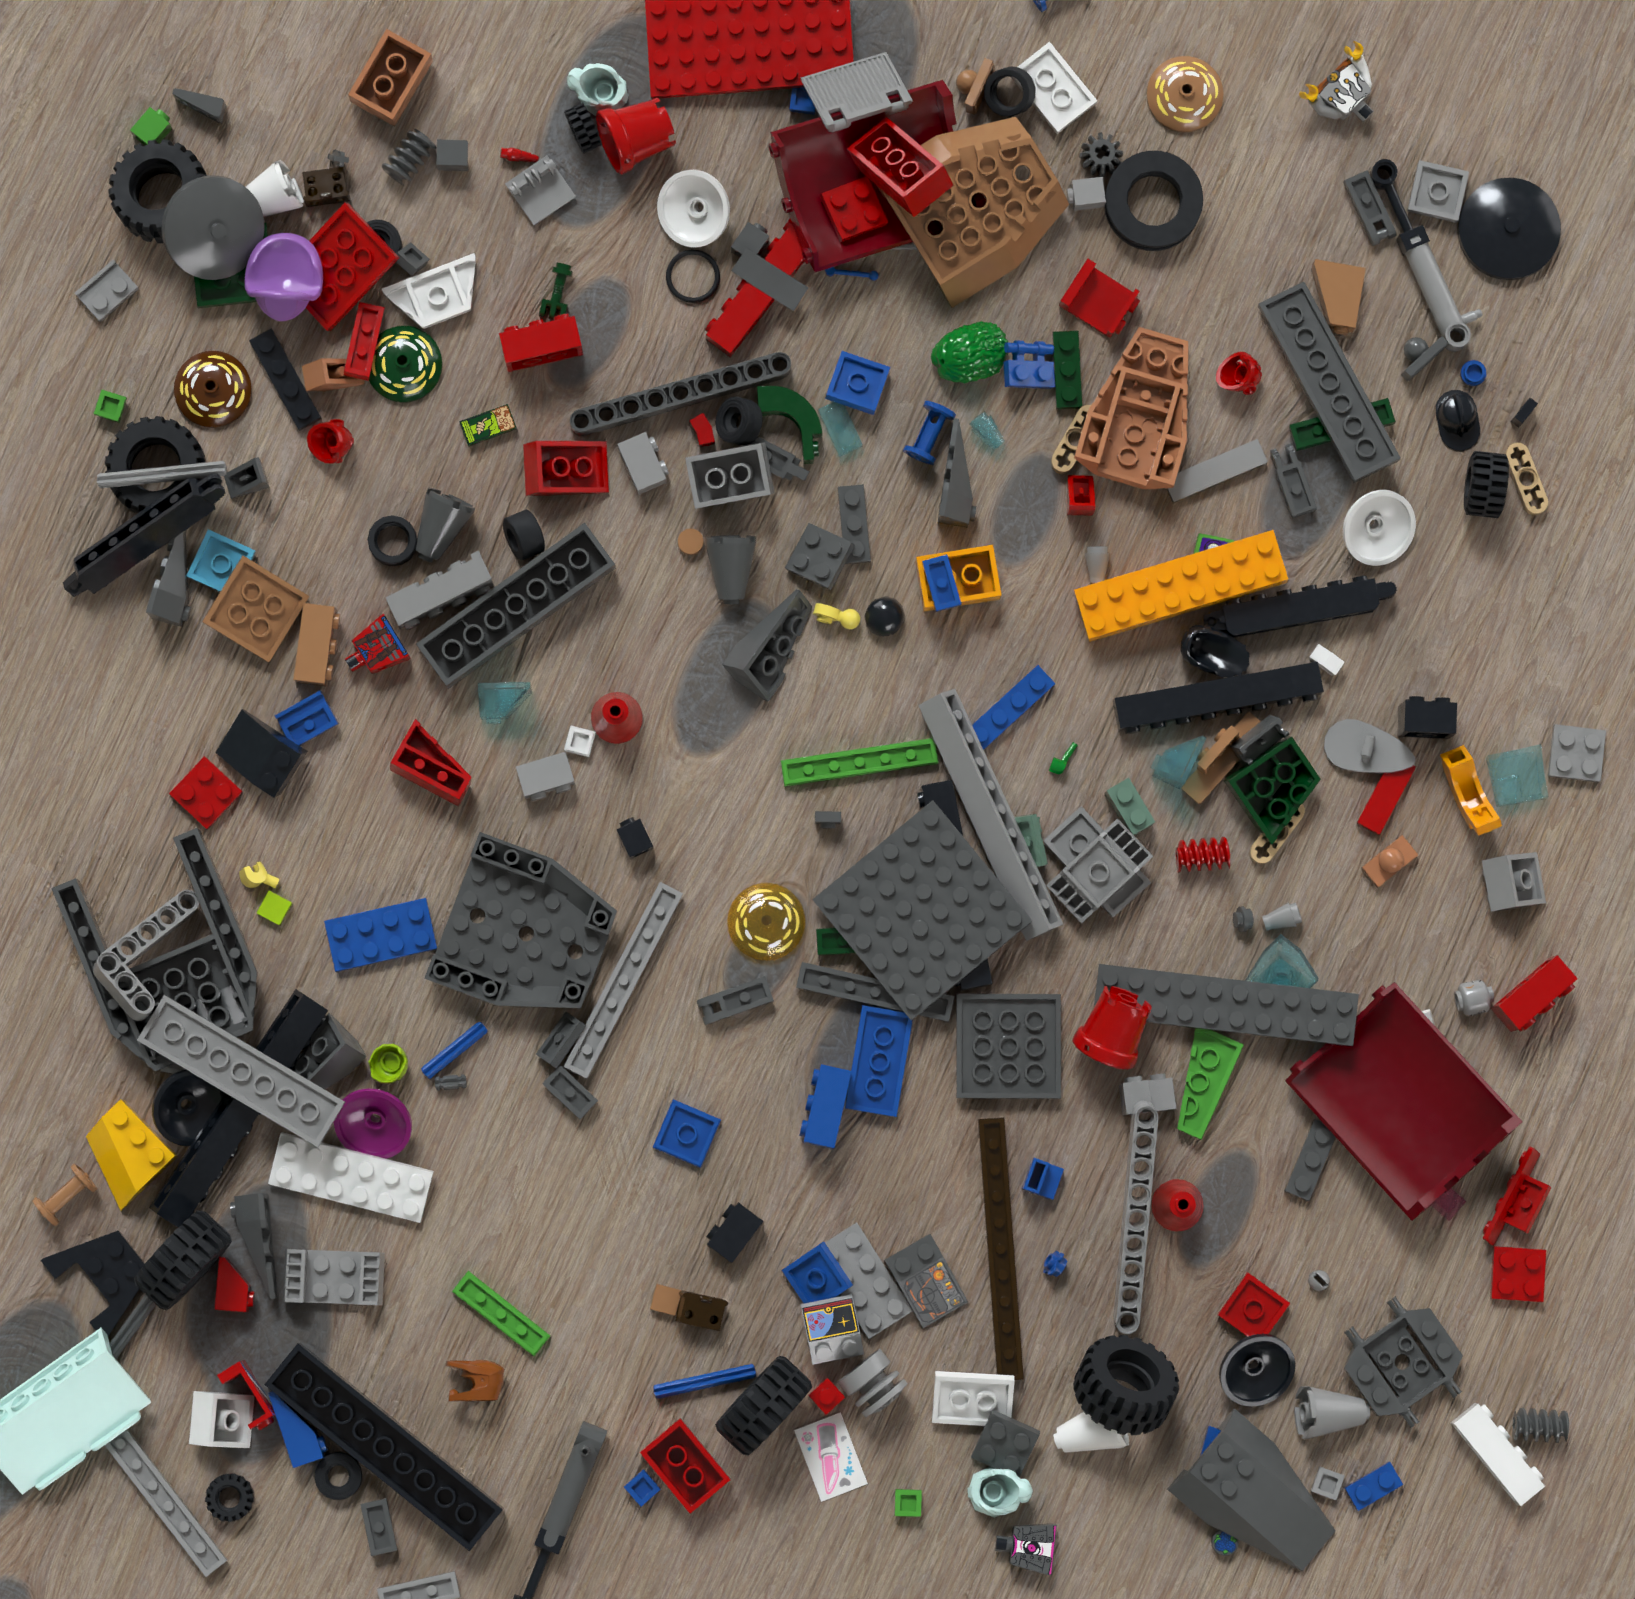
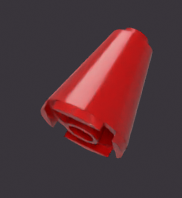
M612 692L602 696L595 703L591 712V723L594 731L601 739L609 743L621 744L630 741L637 735L642 725L643 715L640 705L633 697L625 693ZM613 711H620L618 716H613L611 713Z
M1173 1179L1161 1184L1154 1192L1151 1204L1152 1213L1156 1221L1163 1228L1171 1231H1185L1193 1227L1201 1218L1204 1207L1203 1198L1199 1190L1192 1183L1181 1179ZM1180 1200H1183L1185 1203L1184 1210L1178 1207Z

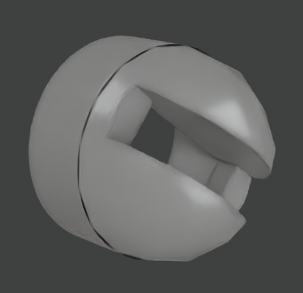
M1315 1270L1309 1275L1308 1283L1313 1290L1323 1291L1329 1286L1330 1278L1325 1271ZM1316 1275L1326 1283L1324 1286L1314 1278Z

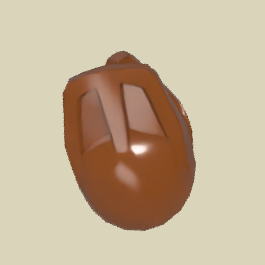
M489 1360L446 1361L447 1367L462 1370L460 1377L468 1378L473 1382V1388L470 1391L459 1393L455 1389L450 1390L448 1401L498 1400L504 1383L505 1369L501 1365Z

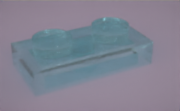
M833 402L818 409L839 457L863 447L845 405Z

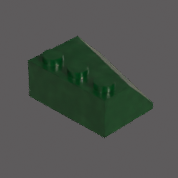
M1287 736L1254 759L1250 766L1241 767L1223 781L1254 826L1272 845L1321 778L1293 737Z

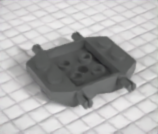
M1395 1296L1387 1301V1304L1395 1313V1318L1365 1339H1361L1354 1326L1344 1332L1353 1344L1344 1365V1370L1376 1416L1399 1414L1404 1417L1410 1428H1412L1420 1421L1411 1411V1405L1440 1385H1445L1453 1398L1462 1392L1453 1380V1376L1463 1355L1430 1308L1407 1311ZM1408 1325L1437 1365V1370L1432 1367L1407 1331L1406 1327ZM1367 1354H1370L1374 1362L1377 1364L1383 1375L1386 1377L1392 1388L1397 1393L1398 1397H1396L1394 1392L1391 1390V1388L1389 1387V1385L1382 1377V1375L1380 1374V1372L1378 1371V1369L1373 1364V1362ZM1400 1354L1408 1358V1366L1403 1370L1398 1369L1395 1365V1359Z

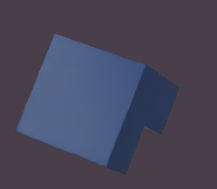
M1032 1158L1022 1189L1053 1200L1064 1169L1043 1160Z

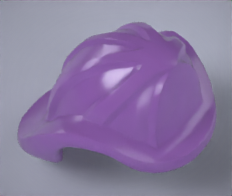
M292 233L273 234L262 239L253 249L246 266L245 290L248 296L256 298L259 307L270 318L277 321L291 320L306 308L309 301L316 300L322 292V263L316 248L306 238Z

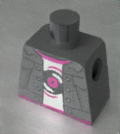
M1047 1523L1013 1526L1012 1537L996 1535L995 1551L1010 1553L1009 1563L1011 1565L1052 1575L1057 1525Z

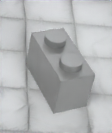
M644 432L617 444L638 495L667 483L665 476L669 472L664 460L658 461L655 452L659 451L653 437L648 438L647 433Z
M566 752L516 766L525 799L531 798V801L545 798L546 793L556 790V794L571 790L570 785L575 784Z

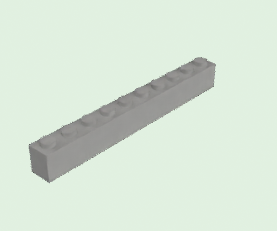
M956 689L940 693L918 705L998 880L1032 920L1028 926L1021 930L1026 941L1063 925Z

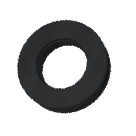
M1145 151L1127 158L1113 172L1105 192V214L1114 233L1128 245L1145 251L1166 250L1184 241L1195 228L1203 207L1202 186L1195 171L1180 157L1164 151ZM1149 176L1161 177L1169 181L1177 190L1180 199L1179 210L1176 216L1168 223L1158 226L1146 225L1138 221L1131 213L1128 205V193L1132 185L1138 180Z

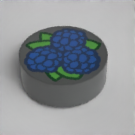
M1221 1530L1216 1531L1212 1536V1547L1218 1554L1227 1556L1236 1551L1238 1547L1237 1538Z

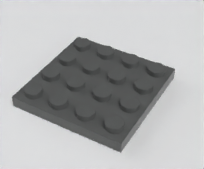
M956 994V1098L1061 1099V994Z

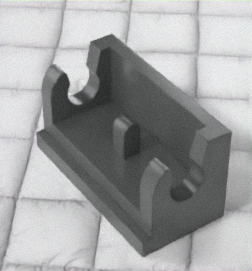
M1267 716L1230 745V748L1243 766H1250L1254 759L1279 740L1289 735V732L1280 726L1283 722L1279 717Z

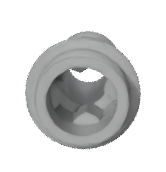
M1108 546L1087 547L1085 558L1090 583L1105 580L1110 557Z
M1288 902L1271 913L1262 916L1267 931L1297 927V924L1302 922L1296 903L1290 904Z

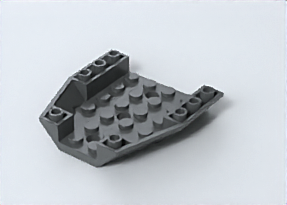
M479 832L471 853V861L437 951L433 954L424 979L497 1006L581 1008L604 952L617 910L554 859ZM474 909H482L485 912L483 922L474 923L471 921L470 914ZM523 927H531L534 930V937L530 941L520 939L519 931ZM579 945L582 947L583 954L579 959H571L568 956L570 946Z

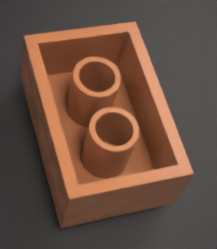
M386 29L348 94L350 102L395 127L433 62L431 53Z

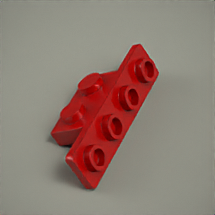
M1529 1147L1527 1152L1524 1151L1519 1159L1520 1166L1516 1174L1509 1178L1507 1191L1504 1197L1498 1200L1495 1206L1496 1213L1492 1221H1488L1484 1227L1483 1240L1492 1246L1495 1245L1505 1223L1528 1234L1551 1190L1549 1185L1530 1177L1540 1157V1153L1533 1147Z

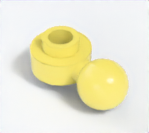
M815 604L813 614L817 616V621L831 624L832 621H840L841 625L846 629H854L860 623V615L854 609L840 611L832 606Z

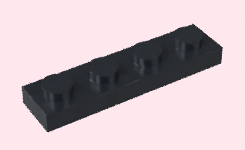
M272 328L249 340L298 430L301 431L321 420V416Z

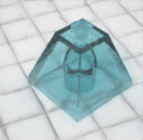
M531 682L478 683L480 719L486 720V724H501V720L508 719L532 694Z
M1200 736L1169 748L1161 756L1157 754L1150 767L1154 769L1152 776L1180 789L1185 784L1205 743L1206 737Z
M1282 934L1262 952L1245 981L1303 988H1311L1319 980L1302 950Z

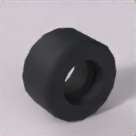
M526 509L504 518L503 530L506 540L513 554L522 561L544 552L545 540L536 518L529 510Z

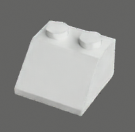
M194 1391L189 1444L208 1447L250 1448L252 1429L248 1427V1424L253 1419L255 1396Z

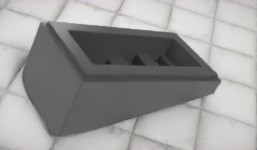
M177 88L173 89L172 94L175 100L222 124L226 104L222 98Z

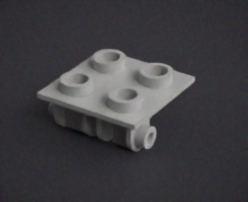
M547 155L505 183L533 225H536L576 198V195L557 170L553 160L549 159Z

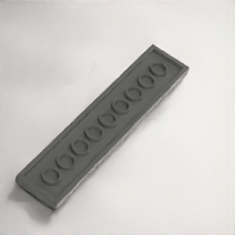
M1099 964L1094 1006L1105 986H1107L1108 991H1110L1111 986H1116L1138 995L1137 1003L1143 1006L1145 1000L1151 1005L1152 1008L1146 1021L1148 1023L1353 1046L1359 994Z

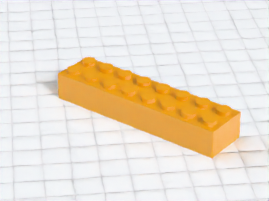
M1274 530L1077 588L1074 589L1089 642L1288 583V576Z

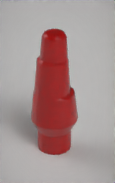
M501 147L500 158H505L508 161L536 163L539 160V156L513 147L508 149Z

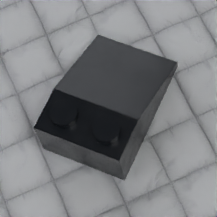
M242 709L215 753L249 782L275 798L282 794L308 751Z

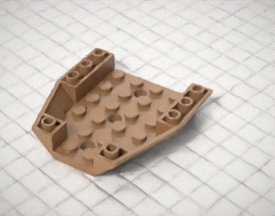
M1016 117L936 135L923 143L921 146L944 165L954 186L915 217L910 215L878 187L940 285L938 287L951 308L1016 269L1069 205L1048 163L1032 137ZM1019 166H1026L1030 171V176L1025 181L1019 180L1015 175V171ZM975 193H981L986 198V204L982 208L974 207L971 202L972 196ZM936 220L941 223L942 231L939 235H931L928 232L927 227L930 221Z

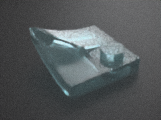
M1541 744L1492 754L1486 757L1496 807L1543 800L1549 797L1544 774Z

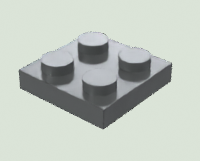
M808 523L785 569L828 590H832L855 545L844 538Z
M992 1410L971 1458L995 1469L1012 1470L1020 1477L1037 1442L1040 1431Z

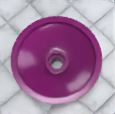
M361 1089L350 1093L343 1099L346 1103L334 1121V1128L338 1139L345 1148L388 1159L397 1155L406 1147L412 1133V1120L407 1108L398 1098L379 1089ZM373 1114H378L380 1117L377 1118Z

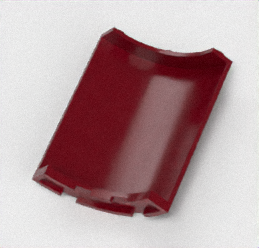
M943 80L907 90L913 102L904 111L891 115L882 112L851 122L848 128L828 132L822 119L818 117L770 132L771 143L768 144L771 157L775 160L784 197L781 199L784 212L790 215L793 227L803 248V259L806 264L810 263L814 272L912 243L911 238L889 202L871 180L870 182L887 217L888 224L841 243L820 199V195L826 191L866 177L857 169L847 148L886 117L919 145H922L936 135L953 132L952 125L957 124L953 94ZM898 93L887 96L891 103L900 101ZM841 111L830 114L833 121L843 118ZM975 193L972 196L971 202L974 207L982 208L986 204V199L983 194ZM936 220L930 221L927 227L928 232L931 235L940 234L942 231L941 223Z
M1394 982L1387 988L1384 985L1378 988L1372 994L1374 1000L1356 1016L1353 1046L1325 1044L1305 1062L1301 1059L1289 1069L1292 1074L1285 1082L1408 1218L1413 1221L1434 1204L1436 1199L1449 1191L1491 1153L1494 1147L1503 1142L1523 1121Z

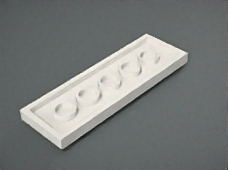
M282 1132L279 1137L268 1184L420 1223L434 1171L326 1143H321L318 1148L299 1136Z

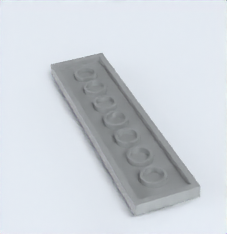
M165 995L137 1041L318 1148L346 1103Z

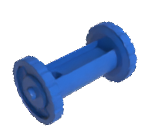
M925 401L923 407L929 411L914 446L905 445L903 452L918 461L934 465L936 459L930 453L945 420H953L956 414L940 404ZM934 417H939L937 423H932Z

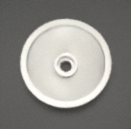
M685 170L676 173L665 182L659 193L657 211L660 223L670 238L687 247H702L717 240L726 229L730 216V204L725 189L715 177L700 170ZM699 202L703 204L702 211L698 208Z
M1390 490L1372 491L1359 498L1349 509L1343 524V540L1348 552L1358 561L1372 566L1385 565L1399 558L1407 550L1415 534L1416 518L1413 508L1403 496ZM1374 520V524L1369 526L1370 522Z

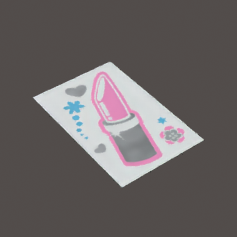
M841 1412L794 1430L821 1502L868 1484Z

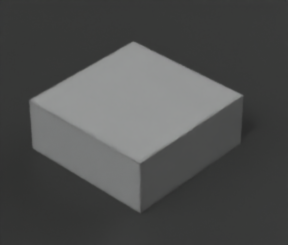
M1319 1466L1310 1491L1337 1500L1345 1476Z

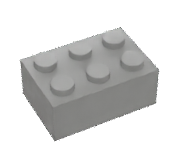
M765 442L685 458L695 509L775 493Z

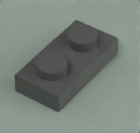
M565 1012L536 1055L557 1069L586 1025Z
M561 1065L542 1083L580 1120L598 1102Z
M387 1498L360 1504L371 1556L397 1551L398 1548Z

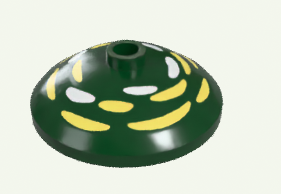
M396 326L380 333L369 377V382L374 390L384 398L400 403L417 401L428 395L437 385L442 373L441 352L433 338L421 329L412 326ZM406 357L407 363L400 365L398 364V359Z

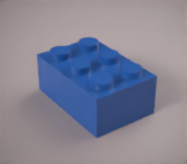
M823 1064L820 1065V1069H814L811 1085L815 1086L814 1095H808L805 1111H810L808 1121H802L799 1136L804 1137L803 1143L829 1149L835 1148L852 1071Z

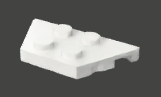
M470 254L382 288L383 294L422 329L471 311L476 264L475 254Z

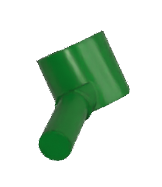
M1072 742L1063 755L1062 760L1054 757L1049 771L1058 775L1062 774L1070 756L1078 745Z

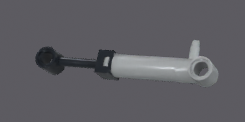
M1379 160L1371 169L1370 176L1377 189H1385L1404 232L1397 237V244L1402 255H1406L1441 335L1448 342L1445 348L1453 352L1460 351L1466 346L1471 336L1470 329L1466 324L1482 317V311L1477 309L1460 315L1428 244L1430 240L1424 226L1421 225L1413 229L1393 185L1398 173L1397 166L1391 160ZM1380 169L1386 170L1389 173V179L1379 178L1377 171ZM1450 332H1459L1462 336V341L1454 342L1450 337Z

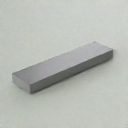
M1258 439L1178 472L1174 487L1166 489L1172 502L1175 503L1263 466L1268 461Z

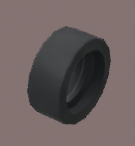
M1006 67L995 71L988 77L984 86V97L987 105L994 113L1000 116L1012 117L1024 113L1032 106L1035 99L1036 87L1033 78L1027 71L1019 67ZM1007 76L1016 78L1021 83L1023 89L1022 101L1014 107L1003 105L997 95L999 81Z
M394 515L382 517L369 530L367 539L369 549L375 559L383 565H403L411 560L416 552V532L410 522L402 517ZM389 526L400 527L408 537L406 549L396 556L386 555L378 547V535Z

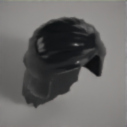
M1195 625L1186 631L1182 637L1180 651L1183 659L1190 665L1222 678H1229L1235 675L1240 676L1243 671H1247L1250 654L1246 651V645L1240 643L1233 636L1216 630L1211 625Z

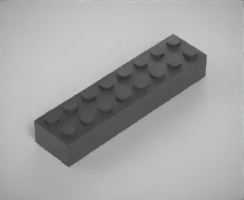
M583 523L416 643V645L449 689L615 570V563L588 526Z

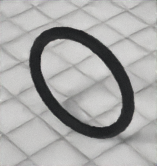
M693 249L685 250L678 253L670 261L666 270V281L675 297L688 303H697L708 299L717 290L720 282V271L716 261L706 252ZM684 256H702L711 263L714 269L715 280L713 286L706 294L700 297L683 296L672 284L671 272L673 266Z

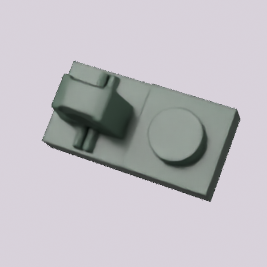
M1037 814L1014 817L1036 866L1048 864L1043 839L1041 838L1040 817H1037Z

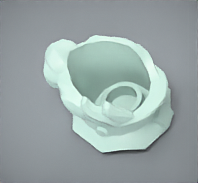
M599 63L588 64L583 70L580 68L572 69L567 76L569 89L576 92L581 103H584L587 110L595 116L598 110L606 108L616 110L622 108L627 103L629 94L627 93L626 81L611 66Z
M991 1466L973 1474L970 1486L967 1488L968 1498H970L974 1509L994 1518L1016 1511L1020 1502H1028L1033 1493L1031 1484L1027 1479H1020L1016 1472L1012 1470L995 1469Z

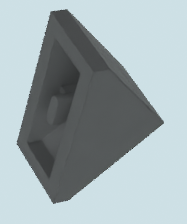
M259 457L253 458L234 468L224 476L231 499L270 488Z

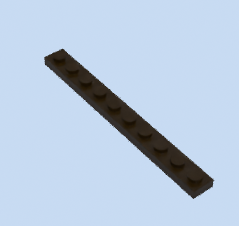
M1004 1117L978 1119L996 1374L1013 1375L1014 1380H1024Z

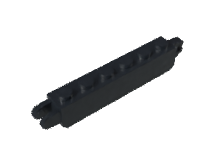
M214 473L201 481L195 478H187L74 558L73 562L75 572L63 582L64 589L73 597L86 590L95 594L156 550L169 543V541L183 531L189 529L203 517L209 515L216 509L214 503L223 498L225 494V489L223 485L221 486L222 478L220 475Z
M1367 575L1352 578L1351 583L1343 584L1342 580L1328 582L1327 587L1318 589L1317 585L1302 587V591L1292 593L1291 589L1276 592L1277 596L1267 598L1266 594L1251 596V601L1241 602V598L1225 601L1226 605L1222 606L1220 610L1204 615L1203 622L1204 626L1211 625L1214 629L1224 631L1234 638L1373 613L1380 604L1379 601L1392 598L1396 594L1397 587L1392 581L1376 583L1375 578L1368 579Z

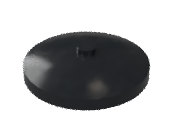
M1499 178L1483 184L1469 196L1459 215L1458 239L1464 255L1480 272L1500 280H1518L1538 272L1552 258L1559 244L1561 222L1554 202L1540 187L1519 178Z

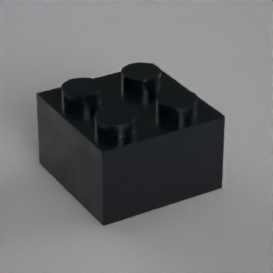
M1410 696L1409 699H1406L1398 706L1397 737L1450 739L1456 734L1457 703L1450 702L1451 698L1437 697L1433 701H1425V697Z

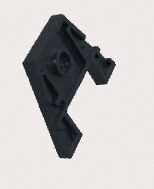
M119 1230L40 1260L55 1279L74 1264L78 1263L110 1303L109 1307L89 1322L96 1331L102 1328L108 1337L140 1290L135 1285L134 1278L145 1265V1262Z

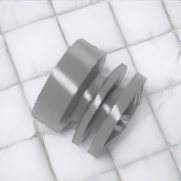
M881 1349L875 1351L838 1381V1384L848 1396L860 1391L862 1395L855 1403L857 1407L866 1401L870 1404L861 1412L865 1418L887 1407L899 1397L903 1388L908 1384L904 1378L895 1385L891 1382L900 1374L897 1370L888 1375L883 1372L889 1366L890 1360Z

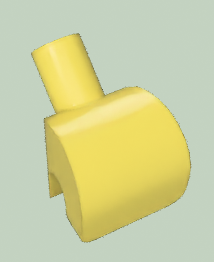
M257 862L253 866L254 872L250 866L244 867L239 871L241 882L248 888H256L262 883L276 888L279 882V878L267 874L261 862Z

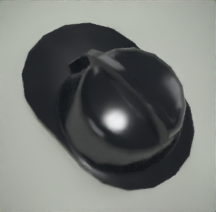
M1461 390L1445 392L1436 404V417L1441 439L1453 450H1467L1477 442L1480 436V423L1476 404L1468 393Z

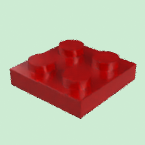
M867 176L820 195V199L840 243L888 224L887 217Z
M204 756L174 787L169 795L208 830L243 791Z
M1493 1246L1490 1299L1544 1302L1546 1250Z
M1247 1272L1217 1316L1247 1337L1256 1334H1269L1290 1305V1302Z

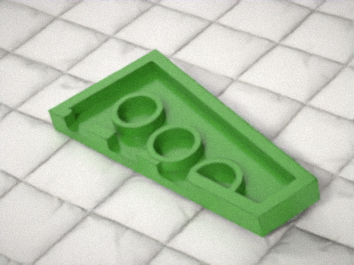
M1195 1028L1177 1129L1202 1140L1244 1044L1212 1030Z

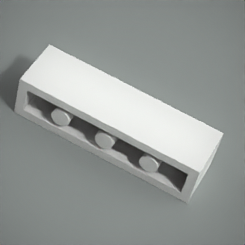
M1474 1403L1454 1419L1451 1424L1515 1504L1522 1506L1545 1487L1541 1482L1544 1477L1535 1466L1532 1468L1528 1466L1524 1461L1527 1456L1519 1446L1513 1447L1508 1441L1510 1435L1503 1426L1499 1425L1497 1427L1491 1420L1494 1417L1491 1411L1484 1404L1480 1406Z

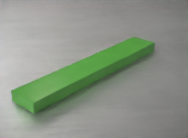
M933 738L781 760L784 787L938 764L936 745Z

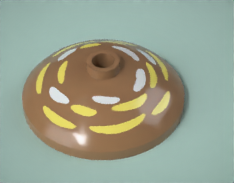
M1179 56L1165 61L1153 72L1147 86V103L1152 115L1160 124L1177 132H1193L1206 127L1215 119L1223 102V86L1218 74L1208 63L1195 57ZM1184 86L1190 87L1191 93L1185 94L1182 88Z

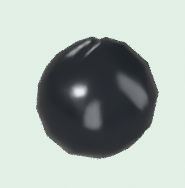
M888 596L873 600L868 605L865 613L866 626L873 634L882 637L895 634L905 620L903 606L896 599Z

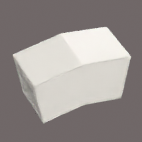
M1320 644L1317 645L1309 657L1311 662H1318L1319 667L1331 676L1336 675L1344 664L1343 660Z

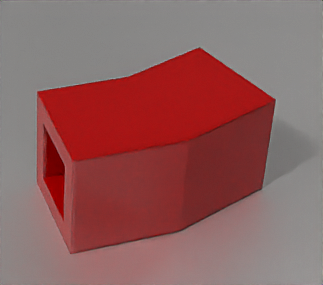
M704 413L689 421L697 435L699 448L715 444L712 426Z

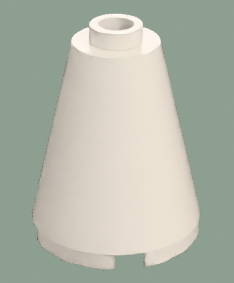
M282 160L274 162L246 186L257 199L263 217L298 209L303 206L304 200L295 178L291 179L286 174L290 170Z
M1084 1412L1057 1427V1433L1053 1434L1057 1448H1062L1065 1453L1116 1449L1129 1445L1128 1433L1122 1435L1113 1429L1109 1431L1104 1428V1425L1096 1424L1092 1421L1089 1414L1086 1415Z

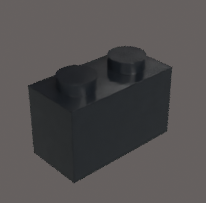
M739 1202L736 1206L733 1204L729 1205L722 1215L725 1221L720 1227L714 1225L706 1236L710 1240L707 1245L731 1263H733L763 1223V1220Z

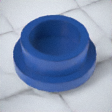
M1468 361L1461 368V379L1469 386H1478L1486 378V368L1479 361Z

